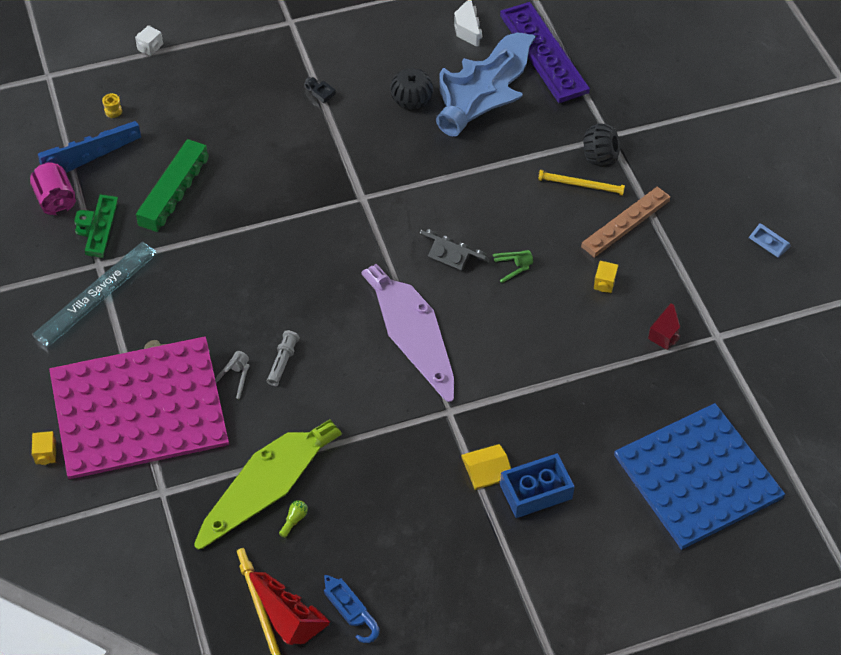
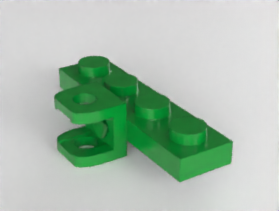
M100 194L95 214L93 211H77L75 233L88 237L85 255L104 258L118 204V197Z

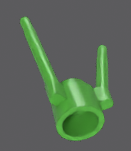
M529 250L493 254V257H500L495 258V262L514 259L516 265L521 267L501 279V283L522 271L529 270V265L533 264V257Z

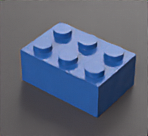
M558 453L503 471L500 476V486L515 518L573 499L575 486Z

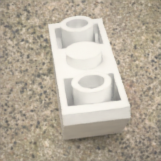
M467 0L454 15L456 35L475 46H479L480 39H482V30L478 28L479 18L476 17V6H473L472 0Z

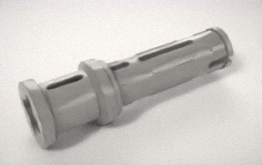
M284 331L283 340L277 347L278 355L266 380L271 386H278L289 357L294 354V346L300 337L293 331Z

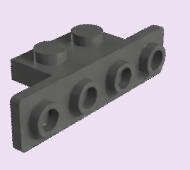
M420 230L419 232L422 236L434 240L428 255L429 258L463 271L469 255L487 263L490 260L486 256L487 253L479 249L472 251L469 249L470 246L461 242L457 245L453 243V239L447 236L440 238L432 230Z

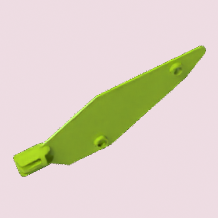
M329 419L309 433L288 432L254 453L205 518L195 541V547L197 549L204 548L285 496L319 449L341 436L342 432Z

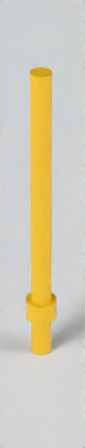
M240 548L237 550L241 563L239 567L242 575H245L271 655H281L266 610L248 576L250 572H254L252 562L248 560L245 549Z

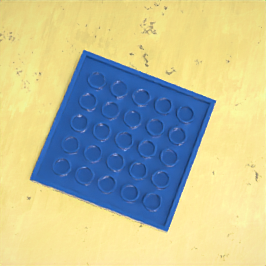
M716 403L616 450L614 453L616 459L681 550L783 499L785 496L783 490Z

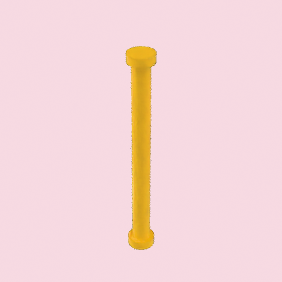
M540 170L538 178L539 181L544 179L619 193L621 196H623L625 185L617 186L545 173L544 170Z

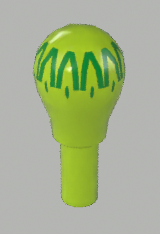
M295 501L291 504L286 518L287 521L279 532V535L286 538L292 527L307 515L308 507L303 501Z

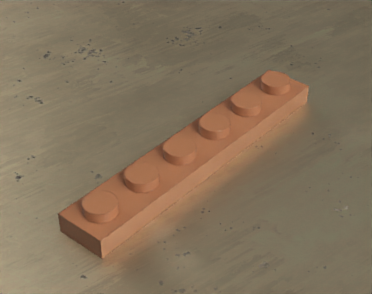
M659 187L654 188L584 240L581 247L595 258L668 203L670 196Z

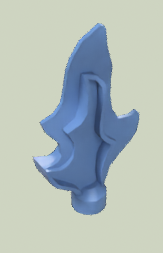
M524 33L507 35L497 44L486 60L472 61L464 58L462 61L463 69L459 73H450L445 68L441 70L440 94L446 107L437 116L436 122L442 132L449 136H457L466 127L467 123L491 109L512 103L523 97L521 92L509 88L508 84L518 78L524 71L529 47L535 40V36Z

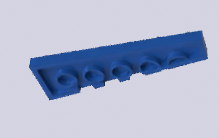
M134 121L100 132L99 136L94 138L91 136L85 137L84 141L75 143V141L70 142L64 148L55 147L38 153L40 165L45 163L58 164L67 173L141 138L138 123Z

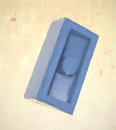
M761 223L749 236L751 240L777 258L791 247L789 242Z

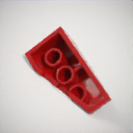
M266 572L249 573L248 576L275 630L281 635L285 643L290 645L304 644L329 625L330 621L312 605L309 608L300 602V596L284 591L285 586Z

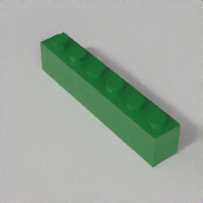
M189 139L186 140L137 211L138 226L158 232L161 226L165 225L167 217L170 213H173L176 204L183 198L184 192L191 186L192 180L199 174L202 165L207 162L209 154L207 153L206 145Z

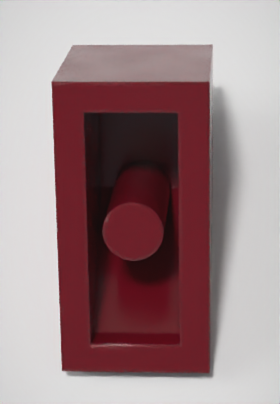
M670 303L650 327L648 336L649 340L666 350L672 344L676 345L680 338V324L673 304Z

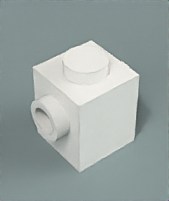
M147 26L135 37L137 49L150 56L163 45L161 32L150 26Z

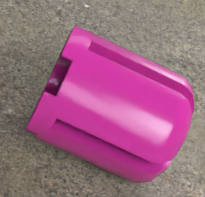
M45 163L39 165L32 172L30 183L44 213L57 215L56 212L64 209L69 211L76 202L75 192L62 166L54 163Z

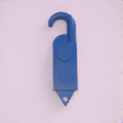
M324 575L326 588L324 589V594L348 624L359 626L366 623L372 631L369 637L364 638L356 635V638L363 643L373 642L379 635L377 622L342 578L336 579Z

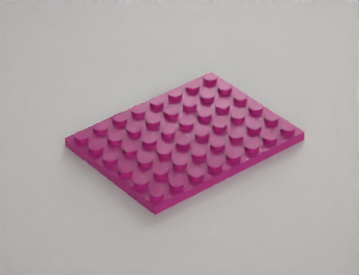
M206 336L49 368L68 479L229 445Z

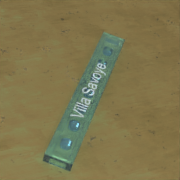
M142 241L33 333L34 338L46 347L50 346L156 255V250Z

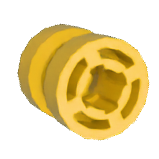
M116 94L105 95L102 102L106 116L109 118L120 116L122 108L119 96Z

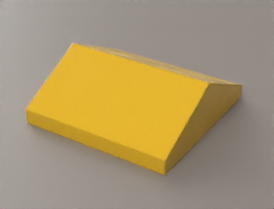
M500 444L461 455L475 490L500 483L501 472L511 469L508 457Z

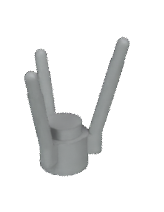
M241 351L235 352L229 363L215 378L217 383L229 369L237 372L243 370L237 391V399H240L246 373L250 367L247 364L249 357Z

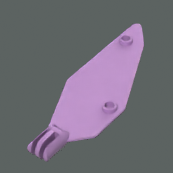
M377 264L361 272L362 276L376 291L388 336L442 398L447 402L453 401L454 376L434 310L411 285L391 280Z

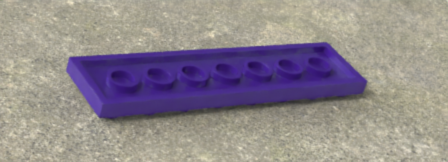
M530 2L500 11L501 18L512 34L524 33L535 36V40L529 47L528 58L558 103L589 94L590 88Z

